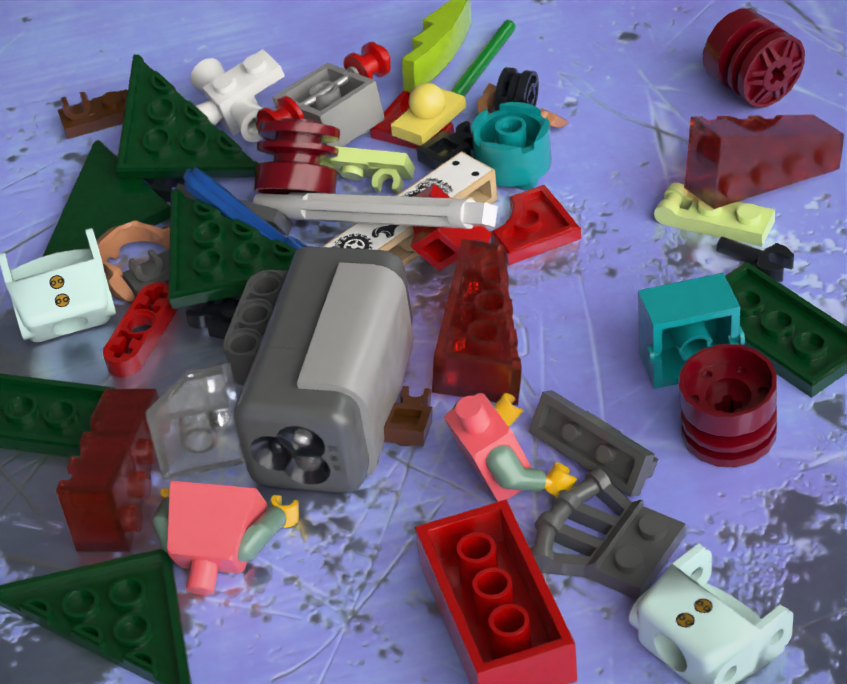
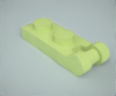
M677 182L671 183L663 196L664 200H661L654 210V217L660 224L720 238L724 236L738 242L761 247L775 222V209L692 192L685 185Z

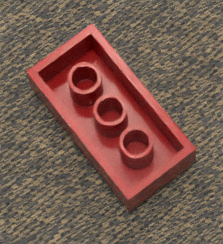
M506 499L415 527L420 566L470 684H569L578 681L575 641Z

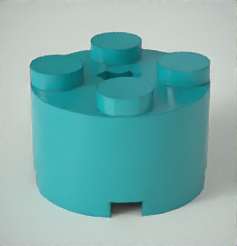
M507 102L499 104V110L488 114L487 108L480 112L473 120L471 130L474 158L495 169L496 185L516 186L520 190H529L536 187L538 179L548 172L552 162L549 120L547 117L545 119L541 116V110L527 103Z

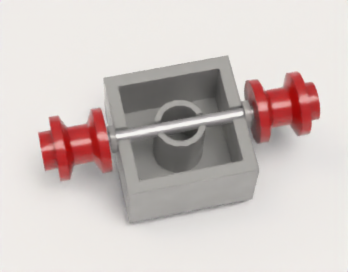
M368 42L362 46L361 56L357 53H350L344 58V69L330 63L322 65L273 96L275 110L273 111L265 107L258 111L257 130L259 122L274 121L283 118L314 120L340 129L339 141L321 143L337 147H344L360 135L368 133L372 127L385 120L377 84L373 80V75L384 77L390 72L391 58L388 51L375 42ZM261 136L266 141L275 140Z

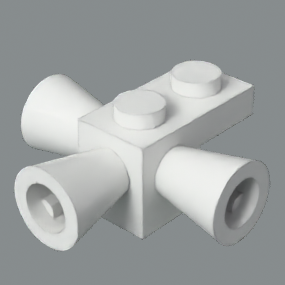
M263 49L256 54L250 55L227 72H225L222 64L217 59H204L192 70L191 83L194 88L205 93L208 101L195 106L208 117L214 126L220 122L232 136L240 132L246 141L258 142L263 138L258 135L256 128L257 113L263 108L258 105L255 95L285 77L281 66Z

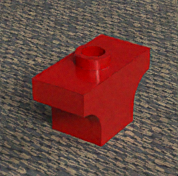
M432 184L414 196L451 198L436 184ZM413 226L414 236L410 247L438 271H441L457 260L462 261L489 245L492 233L484 226H474L471 229Z

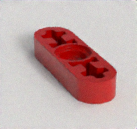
M154 282L143 287L103 348V356L107 370L111 375L115 377L132 376L144 366L178 309H173L168 300V283ZM138 326H151L149 329L143 332H131L134 328Z

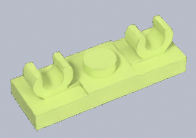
M333 146L339 149L338 156L320 159V165L337 170L346 179L359 181L363 177H372V187L378 193H381L382 184L388 179L393 180L392 190L394 193H401L404 187L402 179L413 180L415 166L408 154L401 152Z

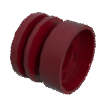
M740 8L727 14L716 24L708 36L703 50V66L707 74L755 107H768L780 101L791 91L799 79L805 63V49L802 42L751 8Z
M283 118L259 122L258 135L275 140L257 142V150L273 155L274 160L256 164L255 192L285 195L291 192L336 194L337 170L320 165V159L338 156V148L321 143L339 141L340 129L314 120L301 118Z
M719 344L704 348L687 360L680 371L679 377L681 432L687 449L699 460L717 467H739L754 463L766 455L777 437V373L771 361L759 351L740 344Z

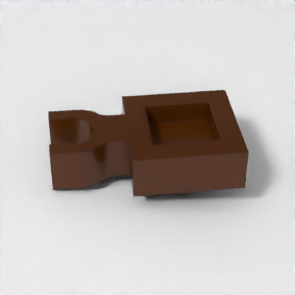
M409 386L402 387L400 403H394L384 425V442L396 443L400 446L414 445L424 447L432 424L431 389L425 388L423 395L412 397L409 396Z

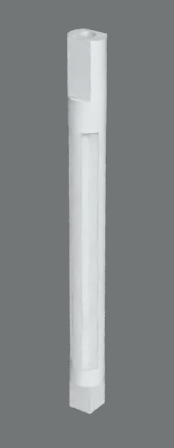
M291 192L288 195L257 193L253 200L255 204L278 209L292 220L471 229L474 226L495 227L498 208L496 205L475 202L472 199Z

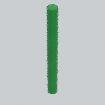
M505 20L451 92L466 96L515 31L516 25L513 21Z

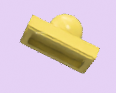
M422 83L416 86L409 96L410 108L391 124L392 136L419 146L423 145L466 108L465 96L439 88L434 83Z

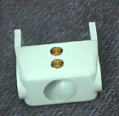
M92 228L85 230L90 249L70 250L47 255L25 263L13 270L10 268L5 252L0 253V266L23 340L30 339L33 342H43L103 325L110 320L112 315L116 314Z
M698 543L673 562L657 582L638 598L630 611L629 622L638 630L640 643L688 683L736 684L759 672L785 650V645L792 636L793 612L780 604L765 617L760 618L754 611L733 596L708 584L707 581L711 576L712 553Z

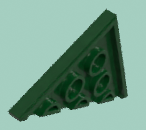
M133 54L115 170L118 179L183 178L185 171L193 169L194 166L211 178L255 177V168L258 162L253 161L246 155L242 148L223 130L221 131L214 126L200 109L190 100L188 101L181 96L175 87L158 71H154L149 67L139 54Z
M97 140L91 147L42 257L64 251L90 249L85 232L86 229L92 228L97 240L110 228L135 220L156 226L170 218V205L141 178L118 179L115 171L117 156L100 140Z
M178 189L171 190L168 300L173 309L242 295L247 281L255 273L263 270H288L290 262L298 249L278 239L273 241L261 235L258 229L238 219L233 221L221 215L220 210L200 200L193 201L183 196L182 191Z
M162 549L0 585V606L154 684H192L173 561L168 553Z

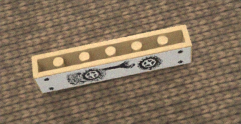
M461 151L397 195L414 197L432 184H436L451 198L472 199L475 202L493 204L498 200L495 169ZM355 223L322 246L389 251L397 255L402 260L404 266L420 256L410 247L414 231L413 226Z

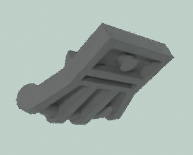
M596 467L586 474V480L568 491L560 490L552 499L551 510L543 512L535 522L537 533L534 546L530 550L541 573L585 577L638 600L650 588L686 536V523L644 507L643 500L641 499L634 502L630 501L611 484L607 474L602 469ZM596 495L619 517L584 504V502ZM569 519L606 536L602 540L564 523ZM555 542L583 555L555 553L552 550L553 544Z

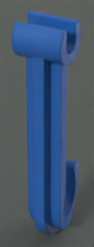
M194 166L193 169H187L183 174L186 190L198 200L220 210L221 215L233 221L238 219L258 229L261 235L273 241L278 239L296 249L308 247L294 237H285L199 168Z

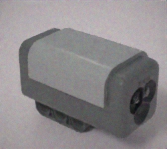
M302 247L296 250L287 271L263 270L252 275L247 281L224 338L223 347L233 381L243 386L234 409V422L246 469L256 483L275 488L350 493L359 489L365 480L366 474L371 475L377 468L385 443L384 425L394 403L398 402L414 341L412 331L413 317L405 267L397 255L389 251L373 249Z

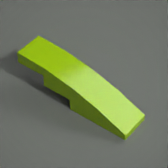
M450 0L422 20L423 32L412 39L413 51L402 58L404 91L411 93L416 86L422 83H430L454 58L463 44L471 25L470 0Z

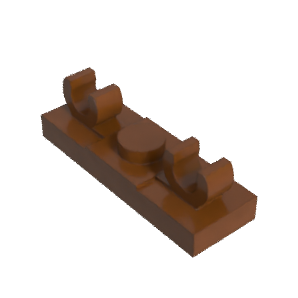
M128 90L107 92L103 96L92 98L91 101H89L85 92H80L81 103L73 106L68 104L66 96L62 97V109H58V114L66 138L70 139L123 124Z

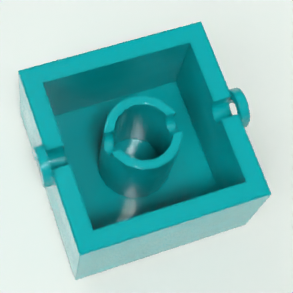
M724 273L638 290L639 355L654 389L679 384L680 371L687 360L704 348L719 344H745L744 332L740 326V305Z

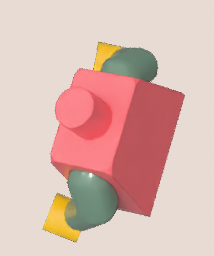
M484 393L465 396L454 405L451 411L446 413L444 419L459 449L497 502L505 499L508 500L522 490L541 492L545 489L553 496H556L560 490L568 491L577 481L576 477L568 474L570 469L558 462H555L547 475L544 470L530 466L518 441L509 428L524 411V409L512 405L515 400L513 395L504 393L495 405L487 399Z
M171 481L170 489L162 488L160 490L162 501L152 518V524L162 550L167 552L179 567L189 569L186 590L194 594L209 596L214 594L218 572L242 573L247 562L253 560L281 528L292 527L298 522L299 501L294 499L290 505L283 506L282 496L274 494L271 497V507L267 509L268 504L257 488Z

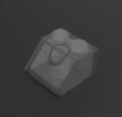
M230 363L185 372L145 412L163 480L245 464L234 422V409L238 401V395Z

